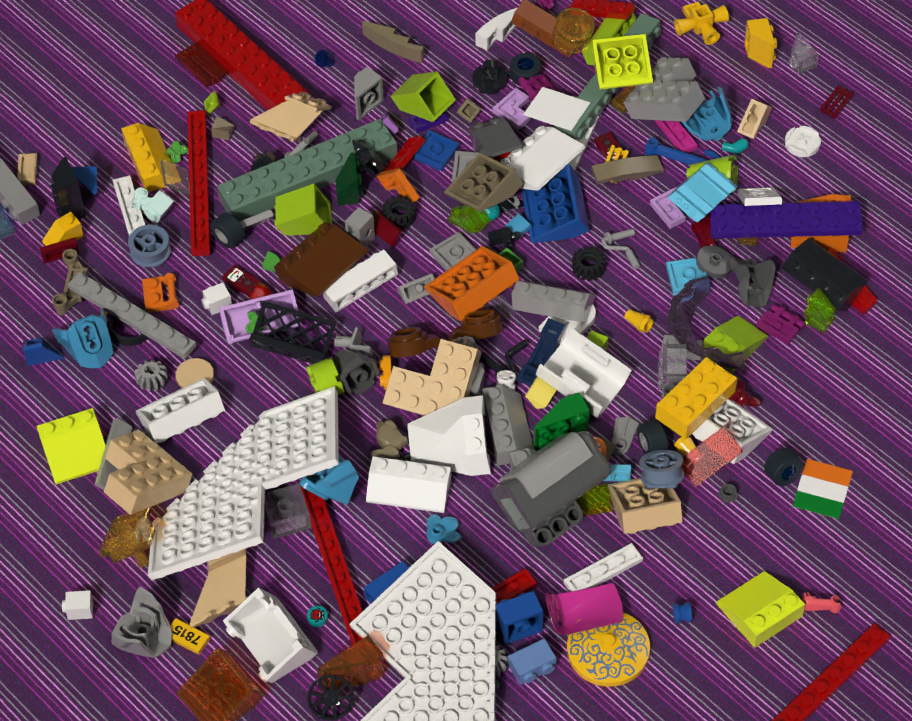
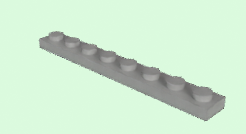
M81 272L68 283V288L183 359L197 347L195 341Z

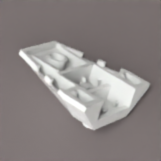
M483 395L459 399L408 423L411 462L451 467V472L469 476L491 474L490 457L487 454Z

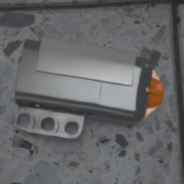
M586 431L560 435L499 479L500 483L491 489L494 499L512 527L517 532L523 533L532 546L542 547L549 545L582 520L583 512L576 499L602 482L611 473L610 463L606 459V444L602 439L593 437ZM569 511L573 513L572 520L568 516ZM554 522H556L558 525L557 531H555L553 528ZM538 533H541L543 536L542 542L538 540Z

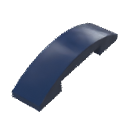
M547 319L527 364H524L516 379L518 382L532 386L537 378L535 374L539 365L542 364L544 366L557 350L566 324Z

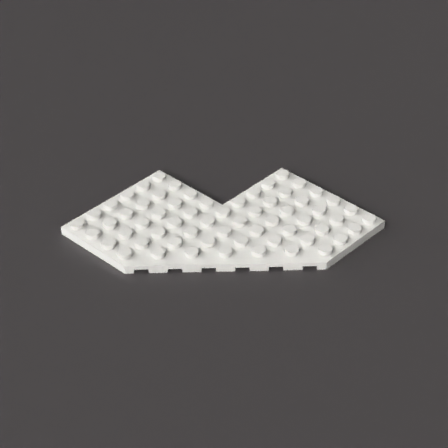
M335 386L263 411L258 416L260 420L254 426L250 424L240 434L242 438L236 444L232 442L222 452L223 457L218 462L213 461L203 471L205 475L199 481L195 479L185 489L186 494L180 500L176 498L166 508L167 513L161 519L157 517L152 522L148 576L151 581L263 543L265 490L339 465L338 391Z
M439 541L349 624L363 640L405 678L360 721H495L496 593Z

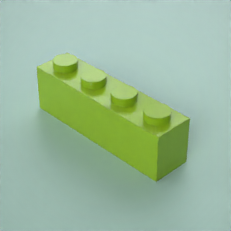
M632 12L627 20L605 18L582 51L587 65L594 66L592 40L623 37L636 21L634 12Z

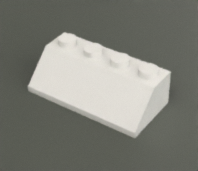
M203 378L136 410V414L150 439L155 443H162L175 434H181L192 426H198L203 421L218 416L225 409L218 390Z
M373 456L369 470L366 502L444 513L451 484V467Z

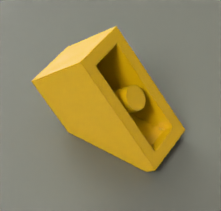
M69 212L55 220L42 240L43 244L47 246L74 237L76 240L84 237L81 223Z

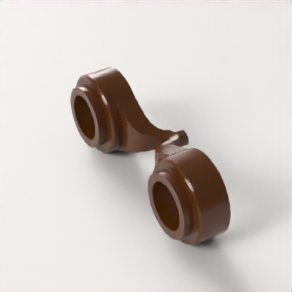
M492 309L470 312L464 316L465 319L462 320L461 326L451 331L448 341L464 336L473 337V339H483L497 335L503 330L501 317ZM407 327L392 332L387 343L390 356L409 357L434 347H439L441 339L437 335L427 334L419 327Z

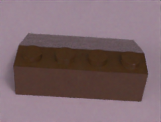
M324 222L298 246L294 247L288 255L282 258L274 266V269L281 284L319 297L369 251L339 227Z

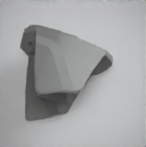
M138 587L130 612L120 617L111 634V643L120 650L155 658L165 653L171 647L172 631L161 604L156 601L153 594L142 587Z

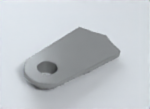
M630 416L616 417L612 443L616 445L613 453L616 455H624L628 452L637 432V427L640 424Z

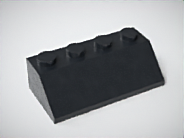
M810 238L793 250L781 267L839 311H848L868 281Z

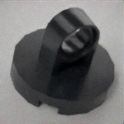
M486 60L474 70L472 75L473 86L478 88L480 93L487 95L497 94L498 90L504 89L507 85V72L495 61Z

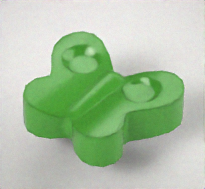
M174 141L171 147L166 150V153L171 156L172 162L177 164L181 160L180 155L188 152V147L180 145L178 141Z
M250 310L247 312L250 322L245 327L248 333L253 332L259 316ZM264 326L259 327L258 331H263Z

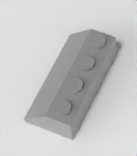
M517 281L511 294L513 310L586 323L596 297L594 293L527 281Z
M503 386L482 389L485 415L497 466L510 464V452L526 448L534 450L521 394Z

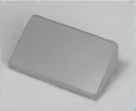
M433 273L401 285L396 289L404 303L407 304L430 295L424 289V286L435 278Z

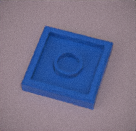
M429 130L423 137L425 142L412 159L442 172L455 155V151L459 150L460 143Z

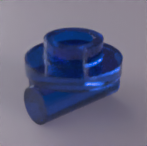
M319 50L316 53L315 63L317 66L326 67L328 65L331 67L334 65V61L330 58L328 51Z

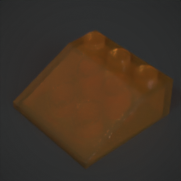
M216 648L176 694L199 721H237L252 710L266 693L229 651Z

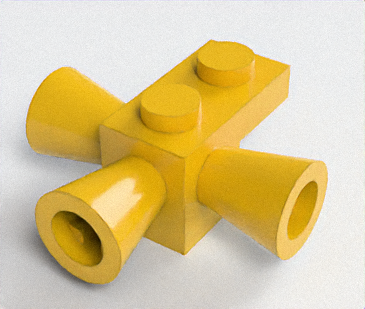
M699 2L683 6L682 11L686 18L675 19L674 27L678 36L692 29L696 35L702 33L704 43L712 45L720 38V34L713 28V23L728 22V11L724 5L711 11L707 4L700 5Z

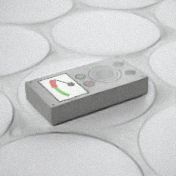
M267 210L240 221V224L245 231L272 220L274 215L271 210Z

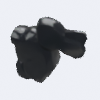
M352 140L356 156L371 177L375 178L376 174L386 169L381 158L366 146L364 140Z

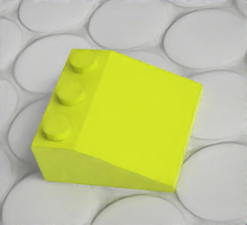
M646 34L592 40L593 61L600 90L653 83Z
M93 408L36 426L55 484L99 471L106 445Z
M765 571L716 602L717 606L754 648L803 617L805 607L803 601L792 589Z

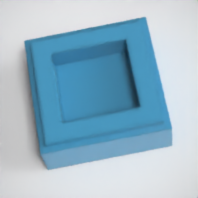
M517 214L505 225L510 228L511 233L519 232L521 237L532 228L531 224L520 214Z

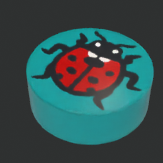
M321 606L310 608L307 612L308 623L313 627L325 625L328 620L326 609Z

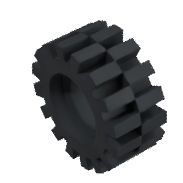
M397 195V198L392 196L391 200L387 199L386 203L383 204V215L396 226L401 227V230H404V226L409 228L410 224L413 225L416 219L415 204L411 202L410 198L406 199L404 195L403 198H400V195ZM396 210H403L406 212L402 215L393 214V212Z
M584 246V250L581 247L578 248V252L575 251L572 257V269L576 277L579 278L581 276L583 281L585 278H588V281H591V278H593L595 281L597 276L599 278L602 277L606 268L604 252L602 250L599 252L597 247L594 250L593 246H590V249ZM593 261L596 264L594 266H585L582 262Z

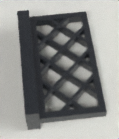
M263 301L253 333H251L249 338L250 346L314 364L325 359L336 322ZM266 308H270L277 315L267 319L264 313ZM291 314L295 320L285 324L282 316ZM279 318L283 326L273 330L270 322ZM308 319L313 325L303 329L300 321ZM297 323L301 331L291 335L288 327ZM267 324L271 331L265 335L258 333L259 327ZM323 324L331 326L329 332L323 335L318 329ZM285 329L289 337L284 340L278 339L276 333ZM316 329L319 337L310 341L306 333ZM304 335L307 343L303 345L296 344L294 339ZM322 340L324 344L323 351L315 350L312 344Z

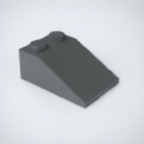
M500 116L493 117L485 123H474L473 127L468 128L473 148L490 158L523 148L522 143L508 121L502 117L500 118Z

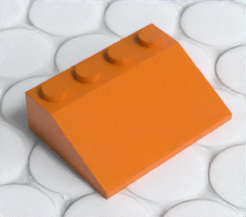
M481 246L425 285L424 289L452 317L462 321L465 319L464 316L482 308L484 304L496 298L505 289L512 287L519 280V277L511 261Z

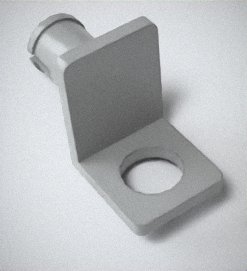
M355 327L351 337L336 335L334 340L335 347L349 348L359 353V350H364L368 353L365 356L374 359L371 347L361 345L362 335L359 327Z

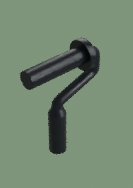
M526 340L516 344L505 353V359L511 369L509 371L515 372L509 356H513L528 346ZM486 353L480 356L496 372V377L498 372L507 370L505 366L498 365Z

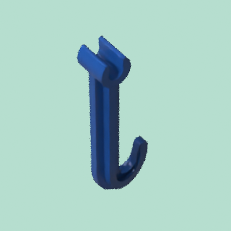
M651 137L648 143H646V156L657 154L688 165L707 161L706 159L660 145L656 138ZM706 149L704 152L705 155L713 159L720 158L713 151Z

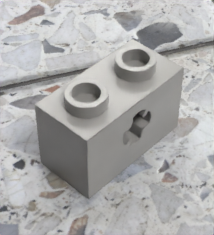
M358 207L345 220V229L348 235L364 247H367L375 239L374 219L369 211Z

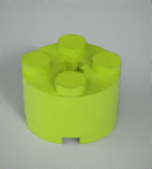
M331 357L306 367L315 393L334 386L338 391V395L345 393Z

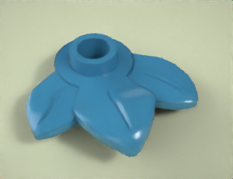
M437 514L431 515L426 523L428 527L426 531L428 541L432 544H436L438 541L440 543L443 541L449 543L459 541L462 536L455 531L459 524L458 519L450 516L441 519Z

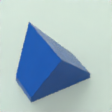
M97 166L71 167L77 181L85 189L88 188L92 192V196H95L97 194Z
M42 337L23 341L22 347L27 366L65 359L43 342Z

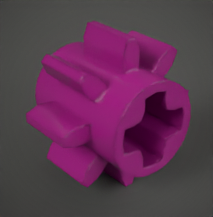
M536 0L534 5L544 11H548L555 3L553 2L554 0Z

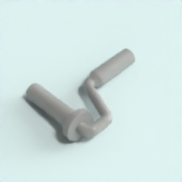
M313 131L291 152H286L285 157L304 150L318 137V133Z
M634 229L613 234L609 232L604 233V237L601 239L603 247L607 250H625L633 269H638L640 264L629 247L609 246L612 244V241L635 236Z

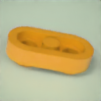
M383 355V359H379L380 371H383V375H380V387L384 386V390L387 389L391 376L390 355Z

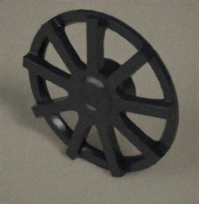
M332 674L316 679L311 684L307 694L309 708L316 716L324 720L336 721L344 717L351 711L355 699L351 684L345 678ZM331 678L330 688H326L321 680ZM335 678L344 682L337 690L334 689ZM317 683L323 689V693L313 691ZM348 686L350 694L340 695L339 693ZM311 695L321 697L322 699L312 703ZM340 699H351L348 707L341 703ZM321 704H325L321 713H319L314 708ZM335 705L340 706L345 711L337 715ZM329 706L332 708L333 716L325 715Z

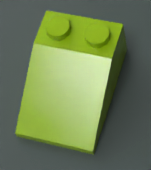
M736 316L716 327L704 339L703 353L733 373L768 338V335L740 316Z

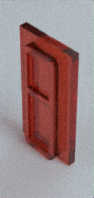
M198 42L175 55V58L205 87L214 86L222 81L224 76L229 74V71Z
M724 426L685 455L681 468L693 485L697 487L743 453V450Z

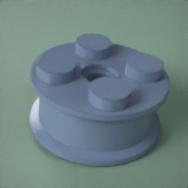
M143 225L136 228L129 236L128 246L130 255L137 265L147 268L159 267L169 258L171 253L169 236L162 227Z
M656 450L645 454L639 461L640 467L643 469L641 481L649 489H673L684 479V471L681 469L683 457L678 452Z

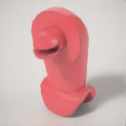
M807 592V595L803 593L802 601L805 604V611L830 610L833 613H838L841 609V603H836L839 600L837 595H833L831 599H821L811 596L809 592Z

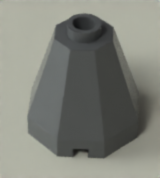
M342 349L336 353L333 359L339 379L348 394H352L351 392L359 395L374 385L375 381L373 379L375 375L377 377L379 375L375 361L357 352Z

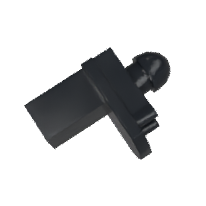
M268 150L264 154L258 152L253 158L250 172L273 163L276 157Z
M509 227L488 232L491 246L504 243V248L514 250L513 240L517 241L521 238L519 232L511 233Z

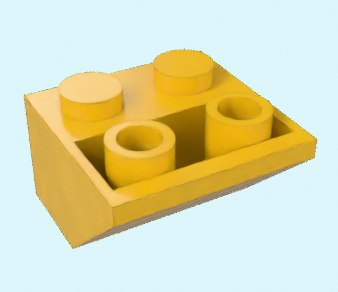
M768 18L747 20L744 41L747 57L767 68H772L773 60L776 58L774 49L777 48V40L773 38V26L769 25Z

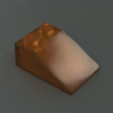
M369 635L317 668L318 678L324 675H338L345 678L351 686L364 685L373 680L376 681L385 673L383 652ZM331 678L321 680L326 688H330ZM335 678L334 689H338L344 682Z

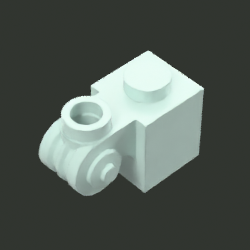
M137 188L132 197L131 205L135 209H142L148 219L159 223L171 209L174 201L160 190L153 198L147 197L148 191L145 188Z

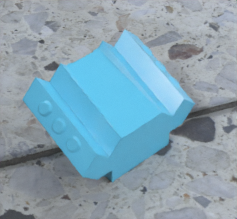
M707 162L674 189L667 198L682 209L688 217L699 222L718 203L734 191L737 185L711 163Z

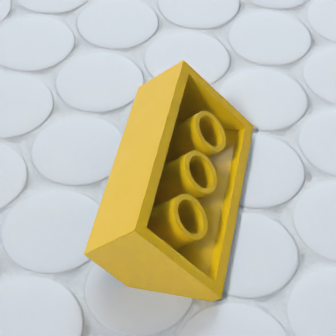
M140 123L121 128L128 153L142 186L148 193L180 183L170 156L166 153V147L158 129Z

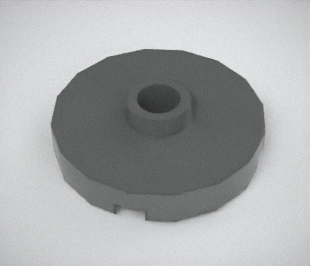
M704 246L696 256V265L700 271L708 273L707 276L711 278H723L731 271L728 261L731 256L718 246Z

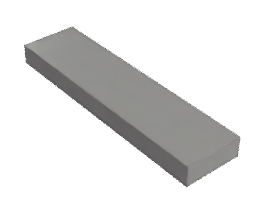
M119 418L113 419L95 485L102 490L105 489L109 473L118 470L105 459L110 441L128 434L132 430V426Z

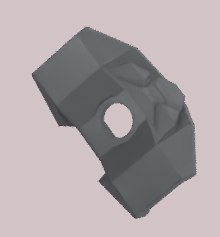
M731 256L728 261L731 270L736 273L740 285L737 288L743 304L752 307H765L772 290L776 268L774 262L767 260L757 263L751 259L740 260L734 259Z

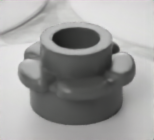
M732 484L723 485L718 492L719 498H722V501L725 503L735 501L738 497L737 490Z

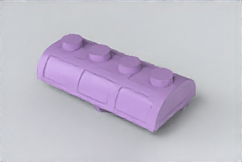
M293 289L220 307V317L228 345L249 340L251 333L246 332L245 329L246 325L250 322L247 312L252 310L259 315L263 301L298 311ZM266 308L264 313L267 319L277 315L270 308ZM291 314L282 316L285 324L295 320ZM279 318L270 322L273 330L283 326ZM296 323V324H294V325L288 327V330H289V329H293V328H297V327H299V326H298L297 323ZM267 324L263 325V331H258V333L263 335L271 332Z

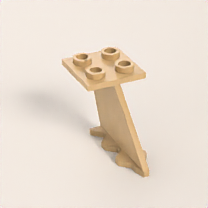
M293 93V95L285 96L287 101L250 119V123L279 137L287 138L291 142L301 140L300 136L317 117L324 110H330L332 106L326 104L327 101L323 99L311 98V95L308 93Z
M246 548L207 562L208 576L189 624L191 628L210 623L221 615L231 613L247 599L245 596Z

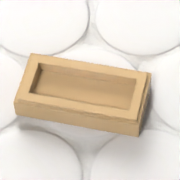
M37 153L19 154L17 179L23 186L36 185Z

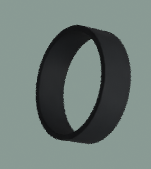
M139 307L140 309H142V310H144L145 312L149 313V312H148L147 310H145L144 308ZM114 316L111 317V333L118 343L126 346H135L149 338L144 334L130 338L118 335L114 331V325L119 319Z

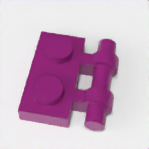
M544 75L531 76L529 80L520 77L518 80L521 84L520 87L529 94L528 97L531 101L534 100L542 87L556 91Z
M773 304L771 311L767 310L757 321L756 326L788 345L799 333V328L796 326L803 329L806 326V322L802 321L798 315H792L787 312V309L783 306L779 307Z

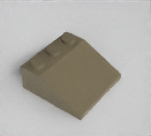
M479 152L444 193L478 212H482L512 197L524 183L514 169Z

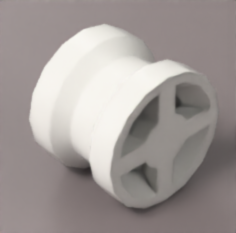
M508 370L498 372V383L496 386H503L515 391L516 385L514 381L516 380V374Z

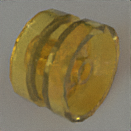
M567 8L561 11L556 19L552 33V40L555 45L567 53L575 54L586 50L595 28L592 16L579 8Z

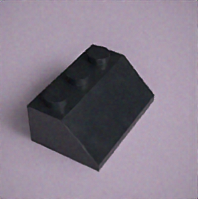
M63 157L51 176L53 184L50 185L53 195H56L53 196L57 207L56 212L59 218L71 212L79 220L86 217L79 184L67 157Z

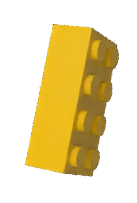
M706 357L657 403L655 418L686 440L735 393L737 378Z

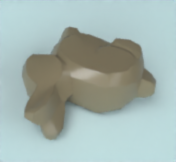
M393 421L377 422L376 440L381 449L373 450L370 454L371 458L374 456L398 459L400 457L399 451L402 447L408 445V439L399 432Z

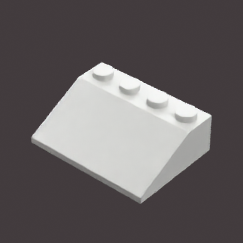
M540 126L530 137L523 140V148L511 151V154L502 159L500 163L516 171L524 183L520 187L521 189L538 191L584 150L585 146L553 127Z
M727 399L692 434L696 439L708 445L711 450L723 456L726 461L735 464L755 449L773 429L734 401Z

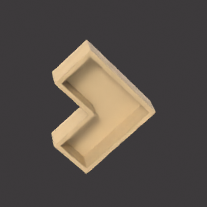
M441 339L430 376L393 366L383 404L425 416L459 399L469 397L482 351Z
M139 429L110 441L105 459L118 470L109 473L104 493L127 513L133 515L186 493L185 489L189 486L192 473Z

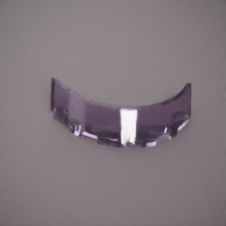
M708 276L690 280L684 284V288L670 302L668 324L672 330V335L682 347L704 359L707 357L723 367L744 370V355L742 352L724 354L718 348H702L697 344L691 330V321L697 306L710 294V279Z

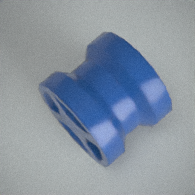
M685 602L682 605L673 603V619L675 624L681 621L692 622L690 602Z

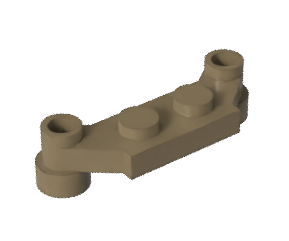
M67 249L62 254L63 261L68 269L63 294H56L52 298L53 307L59 315H65L68 309L76 303L82 302L83 299L82 296L68 288V283L79 272L88 276V268H84L78 261L77 252L73 249Z

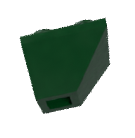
M354 152L350 153L335 180L338 206L360 204L359 196H363L362 185H360L362 184L361 173L358 171L360 170L359 159L355 160Z

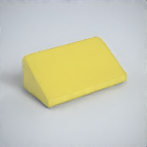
M537 376L525 397L536 409L545 408L557 390Z

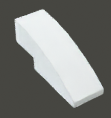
M517 8L496 16L475 33L476 46L488 51L496 40L503 42L516 27L511 23V20Z

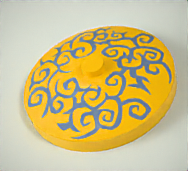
M624 612L623 622L572 633L568 636L567 655L569 662L580 677L592 684L606 687L626 684L638 677L648 663L650 654L648 634L639 621Z

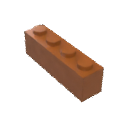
M528 0L522 1L511 20V23L516 27L521 28L569 58L578 48L584 36L581 32Z

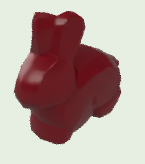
M710 213L706 214L699 222L694 221L691 223V230L695 233L701 248L708 245L716 246L719 238L711 239Z
M736 377L735 393L728 400L745 407L756 408L760 406L761 401L751 396L746 391L745 383Z

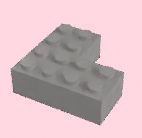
M662 57L651 69L653 83L637 85L623 103L631 119L687 122L705 100L698 83L691 82L696 73L688 58Z

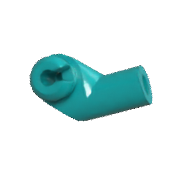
M742 138L733 144L723 142L722 150L739 154L748 148V140Z

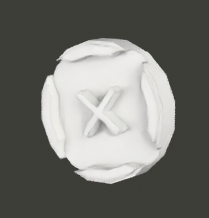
M800 126L796 129L795 127L791 128L785 137L786 149L798 157L812 156L819 151L821 146L819 133L811 127Z

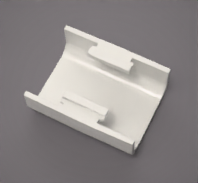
M570 327L561 345L544 366L542 364L539 365L535 375L565 397L580 392L589 408V413L599 418L621 390L632 370Z

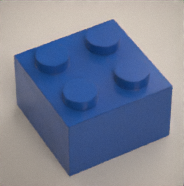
M534 591L522 593L510 600H502L495 605L496 628L504 645L543 632V610Z

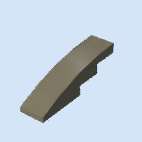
M367 21L362 22L363 35L376 45L405 59L418 63L423 62V46L411 44L410 38L397 35L395 28Z
M658 155L624 158L591 167L597 185L612 180L613 183L627 179L631 182L664 172Z

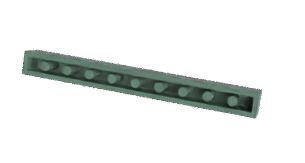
M641 13L624 36L646 34L647 46L650 49L655 38L660 36V20ZM595 74L577 97L591 103L572 131L556 126V129L579 141L584 137L586 130L592 127L595 118L600 116L604 106L609 104L613 94L618 92L619 87L600 90Z

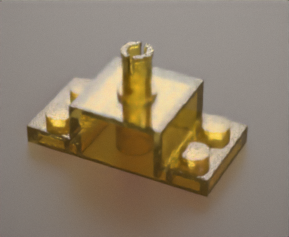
M150 507L133 515L129 513L123 514L112 520L99 549L102 558L109 555L112 561L116 563L133 555L139 568L149 564V558L144 550L150 548L156 533L149 520L152 511Z

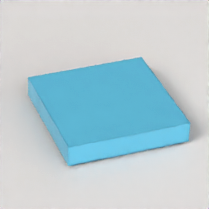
M696 258L666 262L673 295L710 290L707 273L699 270L696 265Z

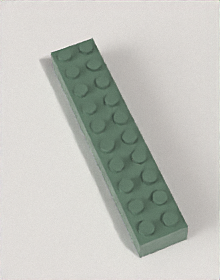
M378 119L217 185L219 200L226 212L240 222L273 209L275 197L311 184H315L321 189L335 183L350 153L354 152L355 154L352 140H364L366 146L377 153L383 163L393 159L397 154V143L382 120ZM359 160L360 170L358 171L362 172L366 169L361 165Z

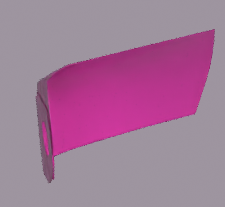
M614 583L566 593H546L545 599L549 614L558 634L568 635L623 622L622 602Z

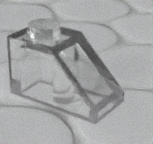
M798 32L793 43L789 63L798 74L817 67L819 55L803 35Z

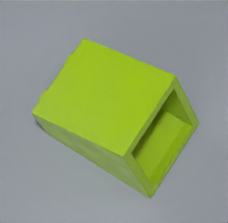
M437 71L412 75L391 95L400 111L416 115L431 122H434L456 100Z
M315 184L275 197L274 210L276 219L274 224L276 229L280 230L284 236L309 235L324 222L332 224V204Z

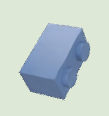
M542 639L509 655L508 667L519 685L531 683L536 677L549 674L556 668V656L546 640Z

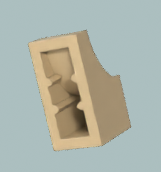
M751 99L737 132L755 139L760 128L766 124L773 107Z

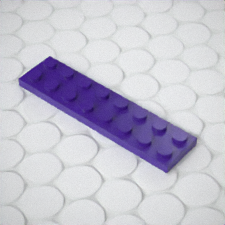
M860 201L782 203L752 206L723 204L716 205L710 211L711 239L862 235Z

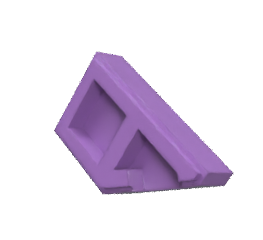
M384 112L381 115L382 122L393 134L399 131L398 126L389 117V114Z

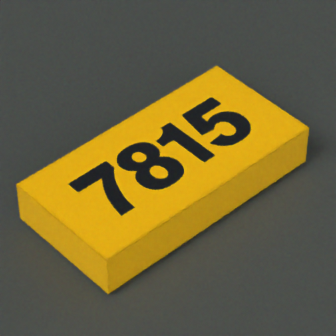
M176 618L170 625L172 641L198 655L201 654L210 641L209 635L196 628H191L190 625Z

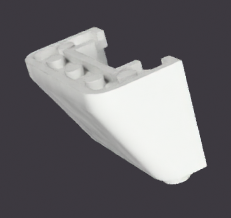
M259 587L223 620L227 626L226 631L233 638L236 636L242 639L260 664L258 675L266 683L277 681L318 654L316 648L280 600Z

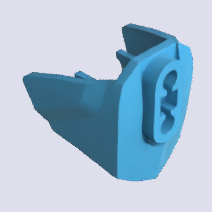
M720 86L717 87L719 97L711 90L710 94L713 98L702 103L687 122H682L692 134L698 136L701 140L709 141L713 139L718 141L731 129V110L724 90Z
M100 309V316L89 315L73 322L69 329H52L57 341L65 347L67 352L81 367L101 368L113 354L107 328L108 320L103 309Z
M339 455V465L316 472L313 475L304 476L299 484L324 500L329 498L348 505L359 476L349 460L343 462Z

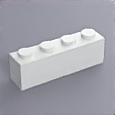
M383 249L345 272L323 292V297L333 310L338 312L397 276L396 263Z

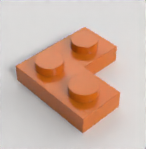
M400 168L383 171L376 176L386 191L396 189L401 198L404 195L406 199L410 198L411 202H415L420 198L416 193L415 187L409 183L406 174Z

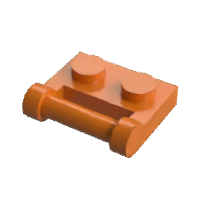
M167 273L161 277L142 279L145 310L149 313L172 310L179 307V300L176 298L175 290L176 275L174 273ZM162 285H167L169 300L165 302Z

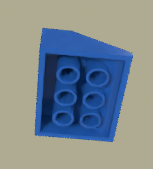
M569 163L540 190L521 189L527 222L532 226L529 230L532 244L571 239L590 231L579 175Z

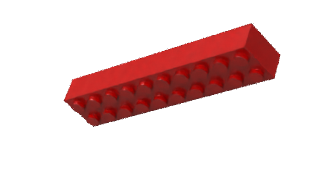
M194 0L175 12L177 27L267 111L287 101L285 100L287 95H293V93L300 94V92L310 94L208 0Z

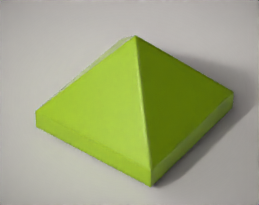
M213 91L204 101L206 115L208 116L221 107L216 91Z

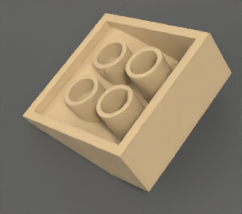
M641 478L607 485L619 525L624 534H633L647 529L653 530L666 525L673 526L676 523L682 522L681 501L674 489H649L642 483Z

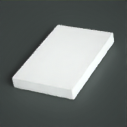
M774 187L738 190V197L745 206L782 204V197Z

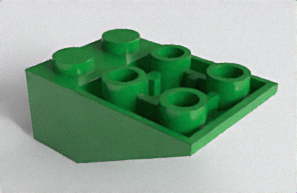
M580 392L562 398L534 427V450H540L560 435L579 431L589 432V408Z

